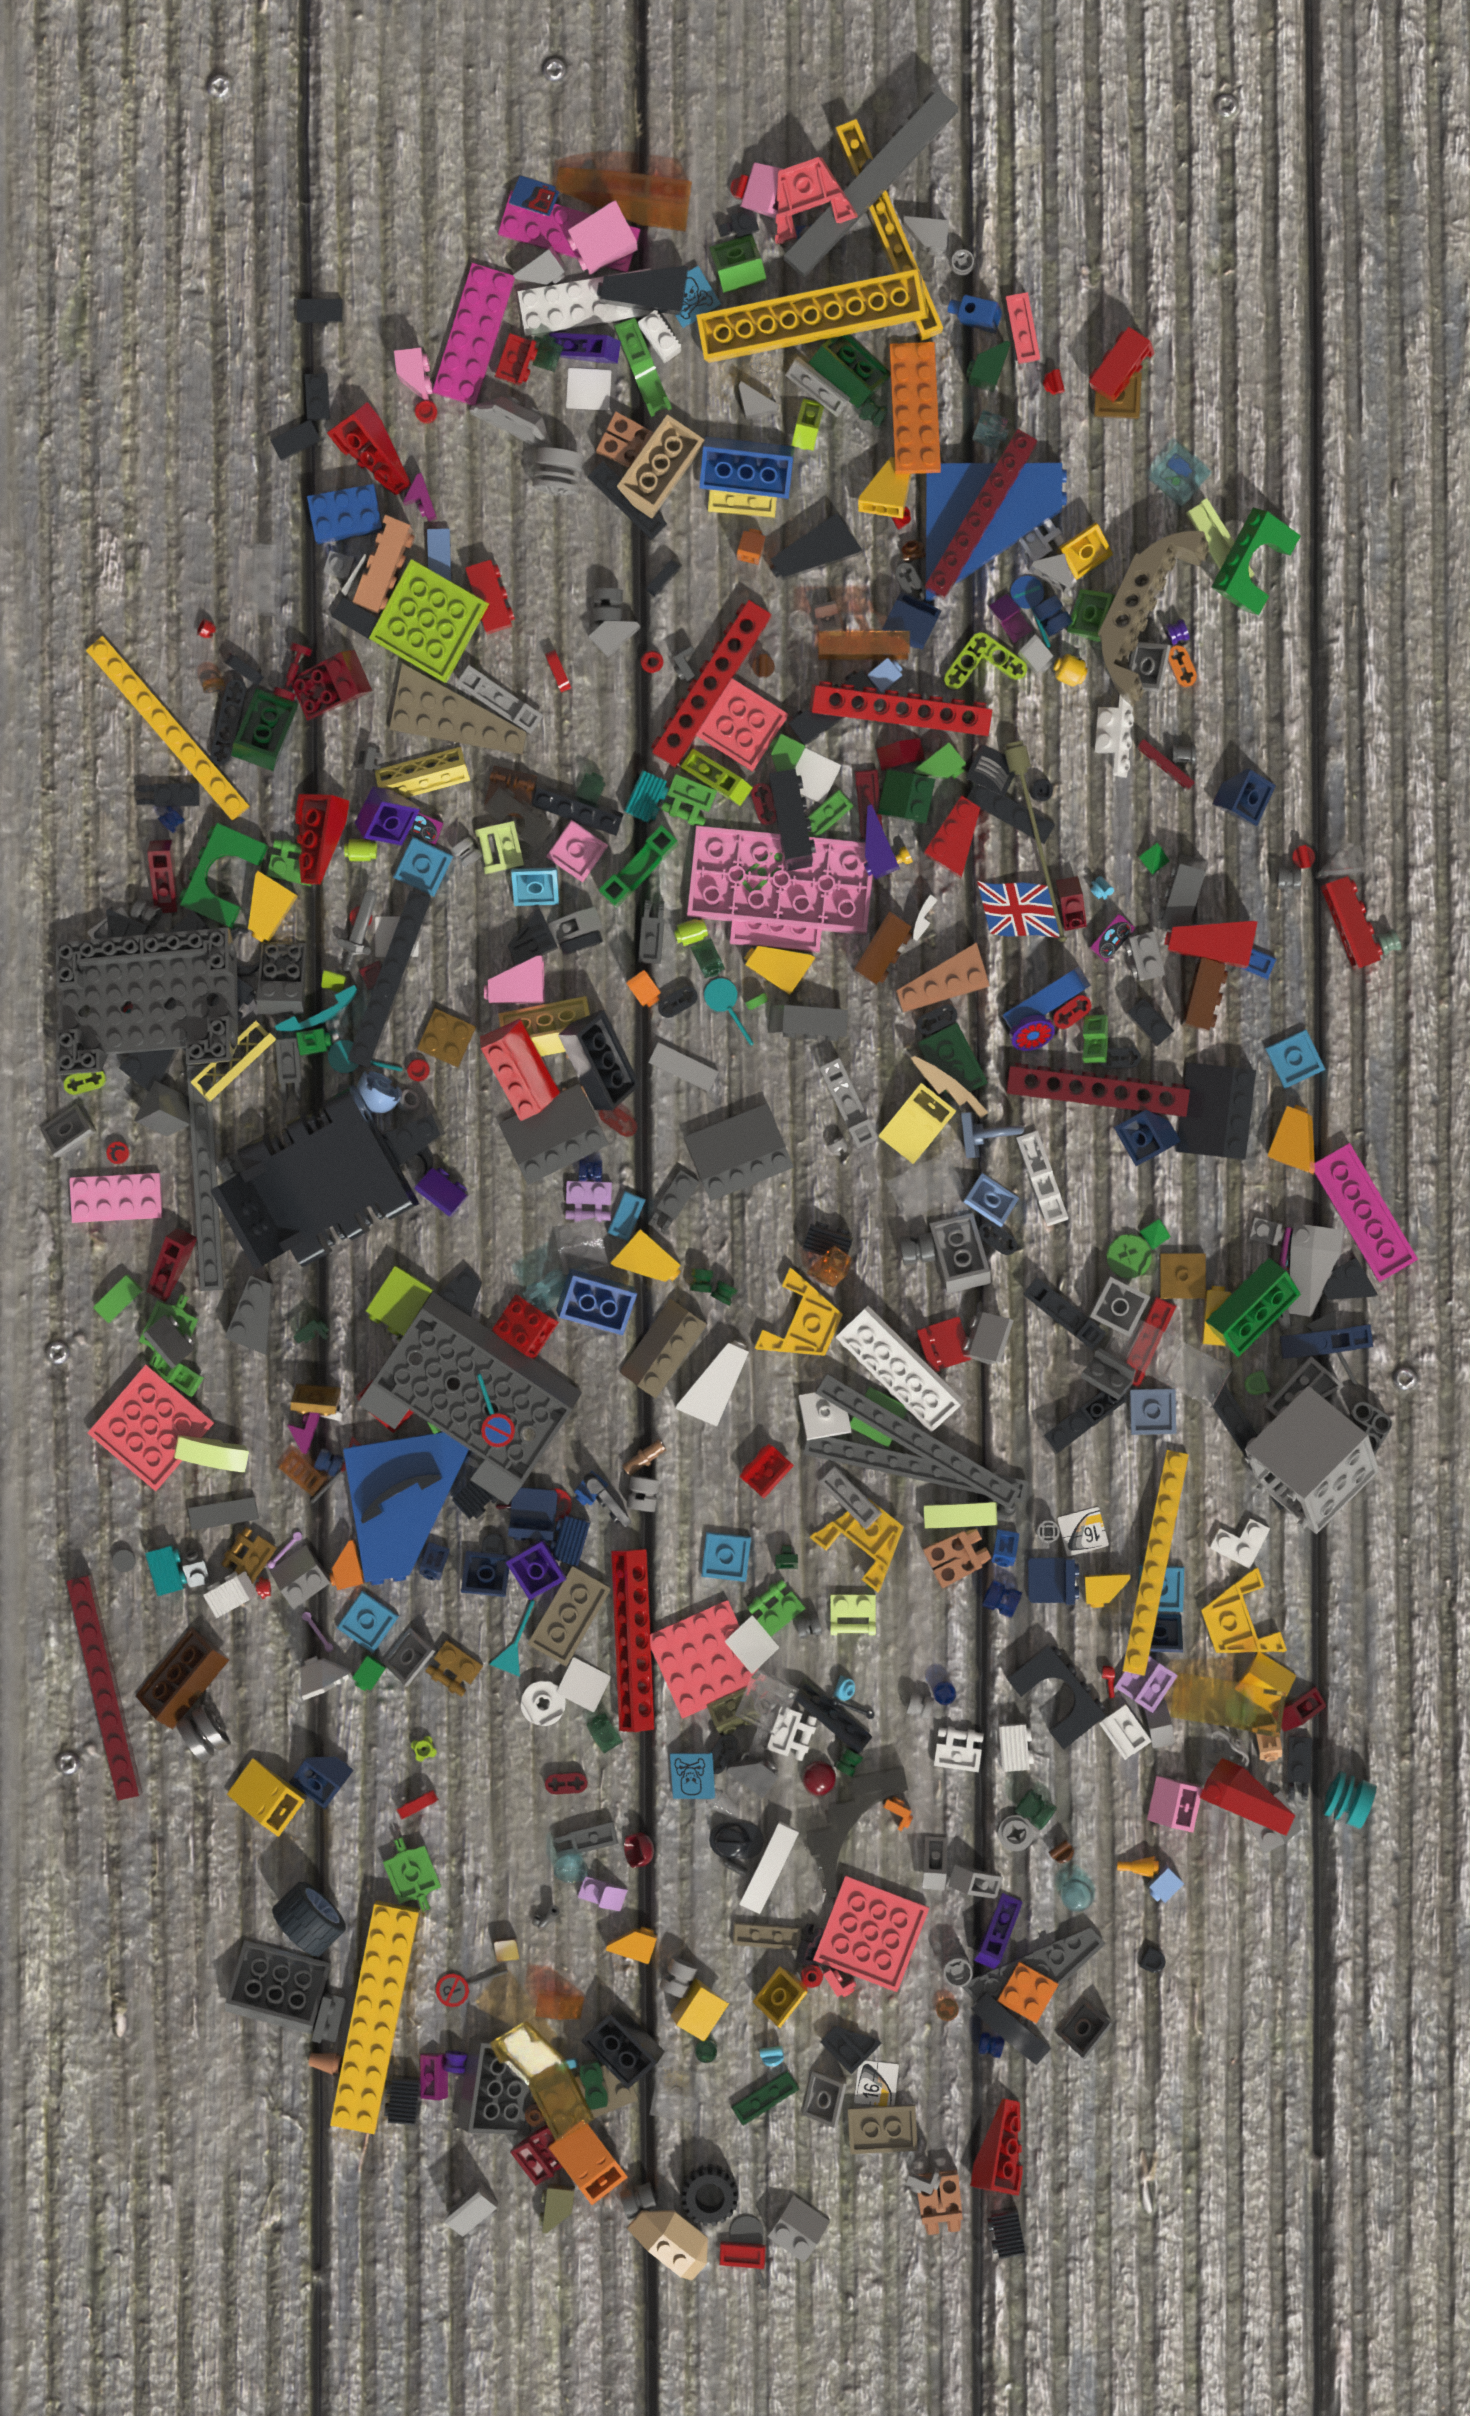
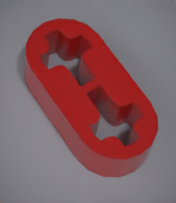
M555 649L545 653L561 693L572 689Z
M1083 995L1072 999L1056 1011L1053 1016L1054 1025L1059 1029H1067L1091 1010L1090 999ZM1077 1000L1081 1002L1086 1001V1010L1084 1012L1081 1009L1076 1013L1073 1012L1072 1009L1077 1006ZM1068 1012L1072 1014L1067 1019V1025L1057 1022L1060 1013L1062 1015H1066Z
M431 1790L400 1806L396 1811L402 1820L435 1803L439 1799L435 1791Z

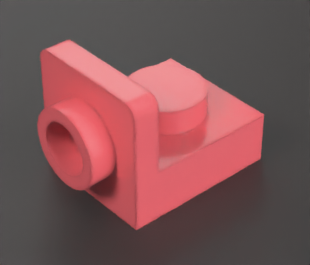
M831 1967L823 1970L824 1977L837 1997L841 1995L846 1997L855 1990L853 1988L856 1986L854 1979L841 1985V1982L844 1980L837 1969L833 1971Z

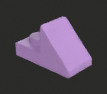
M585 1875L578 1898L599 1904L598 1907L621 1911L628 1889Z

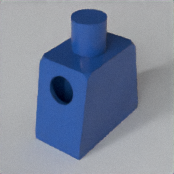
M964 295L962 302L951 299L948 305V313L958 315L961 324L996 334L1002 316L998 302Z

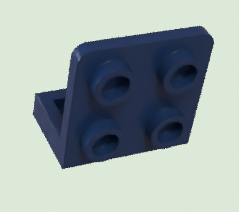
M521 1487L512 1498L508 1536L519 1541L526 1540V1538L535 1539L536 1542L544 1541V1543H547L549 1540L553 1541L557 1491Z
M1030 1558L1028 1560L1029 1601L1031 1603H1065L1066 1605H1075V1599H1079V1586H1075V1577H1079V1563H1075L1074 1558Z

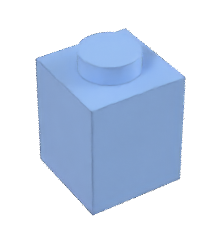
M887 658L871 671L867 678L877 688L879 693H884L885 690L902 678L900 672L903 669L895 660L891 662Z
M1166 1865L1148 1883L1150 1888L1148 1892L1156 1901L1161 1899L1166 1903L1184 1883Z

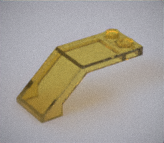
M1176 1672L1178 1676L1174 1684L1170 1717L1233 1727L1260 1735L1280 1738L1286 1692L1242 1682Z
M528 2021L523 2022L490 2043L499 2063L505 2062L528 2085L555 2141L562 2140L595 2120L565 2058Z

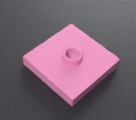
M571 820L546 855V858L583 883L608 848V845Z

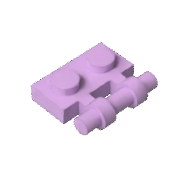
M567 1181L566 1204H575V1211L566 1210V1219H572L574 1222L595 1220L596 1223H602V1220L611 1221V1212L602 1211V1205H611L612 1182ZM582 1204H595V1211H582Z

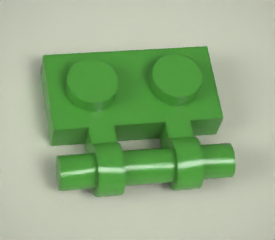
M675 774L667 796L675 799L674 803L671 805L664 802L661 810L669 813L671 817L675 818L677 816L687 820L688 824L693 826L694 824L704 826L706 818L698 816L700 809L706 812L710 811L717 791ZM681 802L694 806L692 812L681 809Z
M275 839L273 848L282 849L281 856L271 855L267 877L311 887L312 884L301 883L299 860L288 858L289 851L301 854V845L291 843V840L284 839V841Z
M782 1579L775 1584L769 1585V1589L760 1597L756 1596L752 1599L753 1602L747 1606V1609L752 1614L758 1609L762 1611L763 1614L757 1618V1621L770 1637L806 1609L792 1591L785 1596L781 1593V1590L787 1586ZM775 1596L779 1601L768 1609L765 1603Z

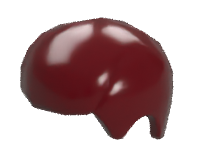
M814 1761L807 1765L802 1776V1784L806 1791L814 1796H824L832 1791L836 1783V1772L833 1767L824 1761Z
M639 1832L625 1838L624 1852L628 1864L632 1868L645 1866L652 1860L654 1846L649 1836Z

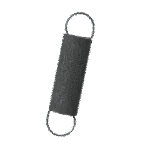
M728 1858L723 1865L741 1876H746L745 1873L748 1872L747 1868Z

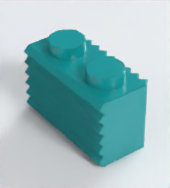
M642 770L624 813L648 824L651 819L655 821L660 811L657 805L660 799L665 800L669 791V787H666L667 781Z
M170 1545L145 1553L157 1597L186 1588L185 1583L188 1582L184 1571H181L179 1562L182 1559L178 1548L174 1549V1545Z

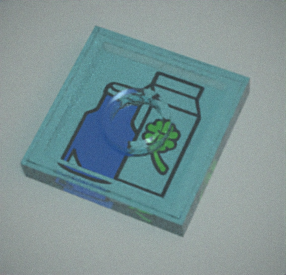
M1177 443L1148 479L1180 507H1183L1212 472Z

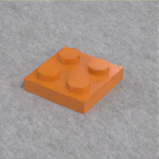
M1018 1961L997 2002L1037 2024L1059 1984Z

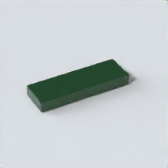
M787 2069L731 2105V2108L744 2126L800 2090Z

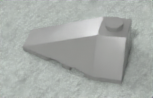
M1294 1223L1291 1241L1290 1277L1301 1295L1288 1307L1289 1314L1312 1316L1323 1293L1322 1290L1342 1253L1345 1230Z

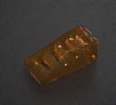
M293 1450L278 1467L311 1496H314L327 1480L326 1476ZM295 1458L297 1463L291 1470H288V1465ZM302 1464L304 1468L296 1476L294 1472ZM309 1470L311 1473L303 1482L301 1478ZM316 1476L318 1479L311 1487L308 1486V1483Z

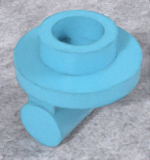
M1102 876L1097 877L1095 881L1091 882L1093 887L1090 890L1097 899L1102 897L1105 900L1107 895H1111L1114 892V888Z
M840 1675L833 1697L846 1701L854 1695L855 1683L848 1677Z
M782 2046L759 2050L760 2057L767 2066H777L784 2060Z

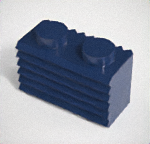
M566 1513L564 1519L559 1517L556 1531L560 1533L557 1540L553 1539L550 1547V1552L553 1553L555 1560L578 1566L590 1527V1520Z

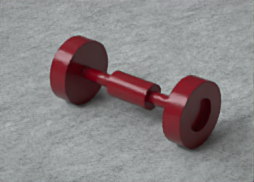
M291 642L289 649L296 652L294 662L290 663L285 677L287 681L284 689L275 687L273 694L294 701L296 694L288 691L290 683L295 679L299 668L297 664L301 654L310 657L312 650Z

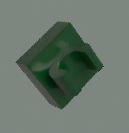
M782 1545V1554L775 1555L776 1569H798V1554H791V1545Z

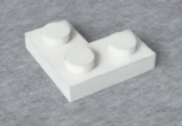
M1249 1518L1240 1537L1219 1528L1209 1548L1250 1569L1270 1528Z

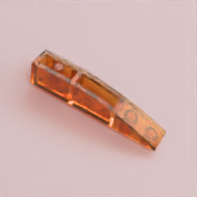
M558 168L556 191L600 209L616 200L624 218L642 226L686 232L692 181L607 170Z

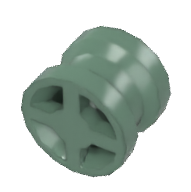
M1394 928L1388 930L1386 934L1380 933L1376 935L1377 942L1384 956L1389 954L1391 950L1397 951L1401 949V944Z

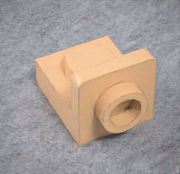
M1278 1725L1256 1727L1255 1734L1259 1749V1759L1271 1762L1277 1760L1278 1757H1282Z

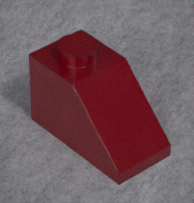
M1313 1687L1284 1703L1273 1714L1283 1732L1306 1723L1324 1709L1326 1704L1318 1689Z

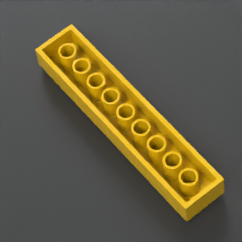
M918 269L696 315L704 360L708 363L929 318L922 277Z
M378 1900L374 1903L330 2126L375 2134L420 1913L418 1908Z

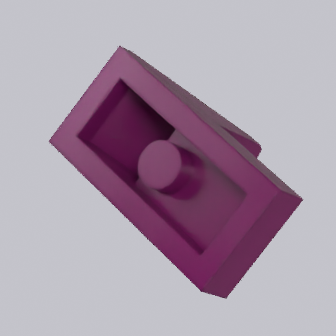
M419 473L416 475L403 504L407 506L421 501L422 503L418 504L422 517L426 516L430 522L436 520L437 517L423 475Z
M1008 594L988 606L1013 644L1032 632L1031 627L1020 613L1021 609Z
M305 1413L302 1424L306 1425L305 1428L290 1423L287 1424L299 1449L304 1454L309 1452L320 1418L319 1413Z

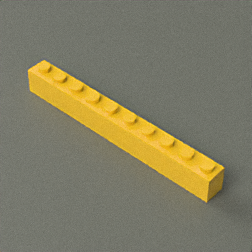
M855 119L835 129V135L852 176H858L863 171L861 167L869 158L873 160L859 123ZM885 191L867 212L893 274L919 270L888 193ZM923 278L922 283L929 318L913 321L921 341L936 336L943 331L942 323Z

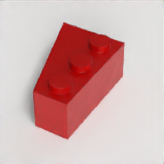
M1129 326L1125 331L1122 330L1119 333L1113 349L1107 350L1102 358L1103 363L1099 368L1096 367L1089 376L1091 388L1111 402H1114L1130 383L1129 379L1134 372L1139 373L1143 367L1140 364L1146 356L1151 358L1155 354L1151 341Z
M961 796L923 853L960 879L963 875L980 807Z

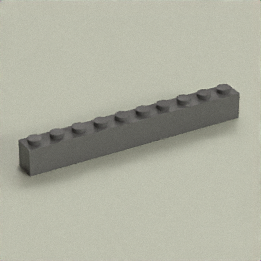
M940 89L935 93L931 91L924 98V105L919 110L915 108L907 117L909 121L904 126L899 125L892 133L893 138L889 143L885 141L877 149L878 155L873 160L869 158L861 167L863 171L858 176L853 175L847 181V188L843 192L858 217L842 223H836L831 204L827 210L823 208L815 216L816 221L811 227L807 225L800 232L801 238L796 243L792 241L785 248L784 261L803 278L811 272L958 113L959 107Z

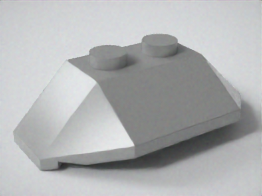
M501 396L471 406L469 410L472 415L537 448H552L543 418L540 416L541 412L530 406L527 409L520 406V401L511 396H508L507 399Z

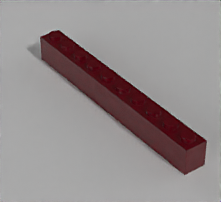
M93 1575L72 1578L66 1582L117 1801L137 1797L143 1791Z

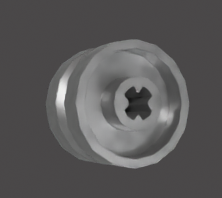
M202 1704L192 1712L193 1719L186 1716L177 1722L176 1726L190 1750L201 1762L205 1763L215 1756L214 1748L222 1751L231 1742L214 1714Z

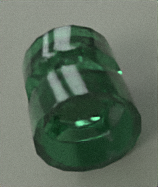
M1031 1788L1020 1800L1014 1812L1024 1819L1029 1818L1030 1824L1038 1830H1042L1055 1813L1057 1806L1048 1800H1041L1042 1795Z

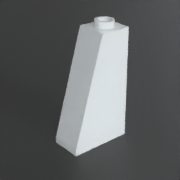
M735 1340L733 1344L728 1342L679 1401L676 1409L717 1426L749 1353L748 1350H745L747 1345Z

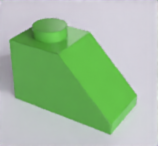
M783 734L779 738L774 737L769 749L772 750L771 757L776 772L795 769L805 749V745Z
M949 742L918 766L913 773L940 779H949L952 776L955 779L965 771L963 767L966 765V762Z

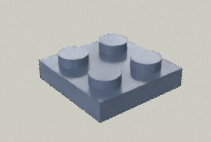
M1130 1389L1131 1435L1176 1434V1389Z

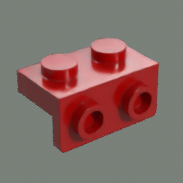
M509 333L494 377L520 386L523 381L527 382L531 369H528L530 360L534 361L538 348L535 347L536 341H530Z
M769 1443L758 1451L757 1457L743 1468L739 1477L762 1498H765L794 1465Z

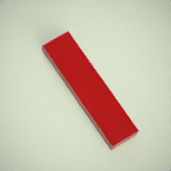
M1155 1297L1125 1362L1136 1369L1132 1385L1138 1388L1177 1307L1158 1297Z

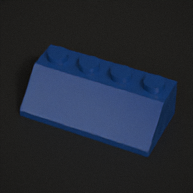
M705 436L699 488L789 499L795 447Z

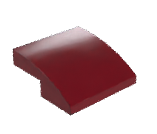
M550 2123L527 2136L510 2150L512 2156L535 2186L553 2177L555 2171L563 2167L548 2148L550 2144L559 2138V2135Z

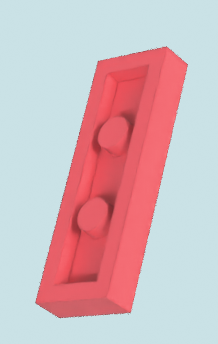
M1028 292L1006 296L1005 300L1017 363L1022 364L1040 360Z

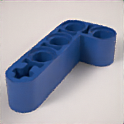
M1077 967L1002 1016L1011 1029L1014 1025H1019L1020 1020L1031 1015L1044 1016L1090 987L1091 984L1080 967Z

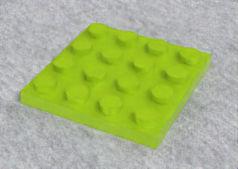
M411 559L369 639L447 683L489 603Z

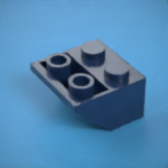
M901 591L882 631H885L892 638H899L907 642L913 648L923 650L942 610Z

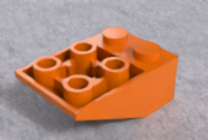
M584 2118L548 2146L591 2205L595 2204L628 2178Z

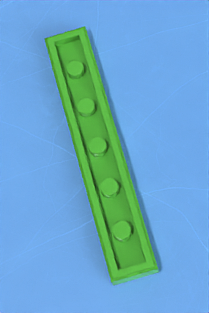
M839 789L807 817L810 818L812 831L808 832L809 837H820L853 807ZM776 853L774 859L777 862L782 861L783 855ZM766 854L760 861H765L768 857V854ZM759 864L752 865L745 874H748L749 871H754ZM777 867V868L770 874V877H773L774 873L777 872V871H779V870H781V869H779V868ZM759 868L757 871L758 875L765 876L766 869ZM743 874L738 878L739 881L743 878ZM745 880L742 884L751 893L762 888L768 880L761 881L754 889Z

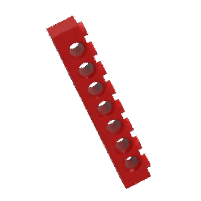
M750 600L746 604L742 603L736 612L738 618L734 623L730 622L723 632L726 634L722 643L718 641L711 651L714 655L710 662L705 660L699 670L702 674L698 681L693 679L687 689L690 692L686 699L681 698L675 708L678 711L674 718L669 717L663 727L666 730L663 736H657L651 746L654 749L652 751L654 756L675 769L730 680L735 676L772 617V614ZM743 621H750L753 628L749 632H744L740 629V624ZM731 640H738L741 646L737 651H732L728 648V643ZM719 659H726L729 665L725 670H719L716 667V662ZM714 678L717 682L716 686L713 689H707L703 684L705 679ZM693 698H703L705 701L704 705L701 708L693 707L691 704ZM681 717H691L692 724L689 727L681 726L679 723ZM669 736H679L680 743L677 746L669 745L667 742Z
M819 681L818 685L812 684L809 711L812 713L989 736L993 709L987 707V703L974 701L973 705H966L965 700L953 698L951 702H944L943 697L931 695L929 699H922L921 694L907 693V696H899V691L885 690L884 694L877 693V688L863 687L862 691L855 690V685L841 684V688L832 687V682ZM833 693H838L840 696V700L836 705H831L829 702V698ZM855 696L862 698V704L858 708H853L851 704ZM877 699L884 701V707L880 711L874 709V702ZM899 702L906 704V710L902 714L896 712V705ZM921 705H926L928 713L920 717L918 709ZM949 708L950 716L942 720L940 717L941 710ZM971 711L972 719L964 723L962 720L963 713Z
M646 1549L611 1551L619 1731L640 1732L653 1730L654 1712Z

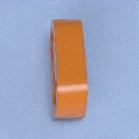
M1182 646L1172 647L1169 652L1168 663L1176 682L1181 687H1190L1195 683L1197 674L1189 654ZM1175 650L1178 653H1183L1181 657L1183 665H1179L1177 659H1172ZM1183 667L1187 674H1192L1189 683L1186 680L1182 681L1180 679L1183 675L1181 670Z

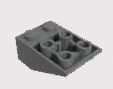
M261 943L257 989L259 1014L304 1015L307 943Z

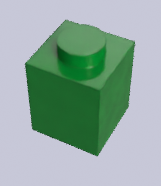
M368 1654L352 1677L355 1680L354 1684L363 1691H366V1689L371 1691L387 1667Z

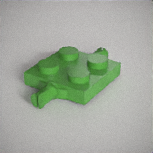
M180 1294L176 1305H167L157 1300L144 1331L166 1314L168 1318L171 1315L180 1325L178 1330L182 1334L187 1333L191 1337L199 1319L183 1310L189 1297ZM142 1333L139 1342L149 1346L154 1351L149 1364L158 1367L161 1355Z
M403 1837L397 1838L393 1841L399 1853L392 1858L384 1860V1867L399 1904L408 1900H418L422 1912L431 1908L426 1896L431 1891L441 1888L442 1885L426 1845L407 1849Z

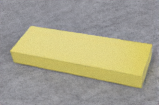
M710 490L708 512L775 518L777 497Z

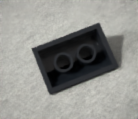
M616 2004L581 2040L627 2089L654 2067L665 2053L619 2004Z

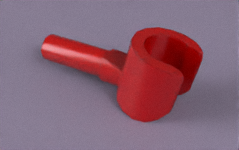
M1104 1665L1101 1678L1108 1679L1109 1698H1114L1113 1683L1115 1671L1113 1667Z

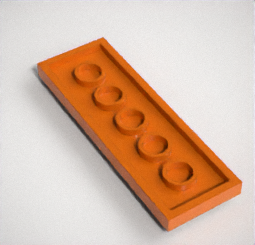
M935 342L890 344L895 474L941 473Z

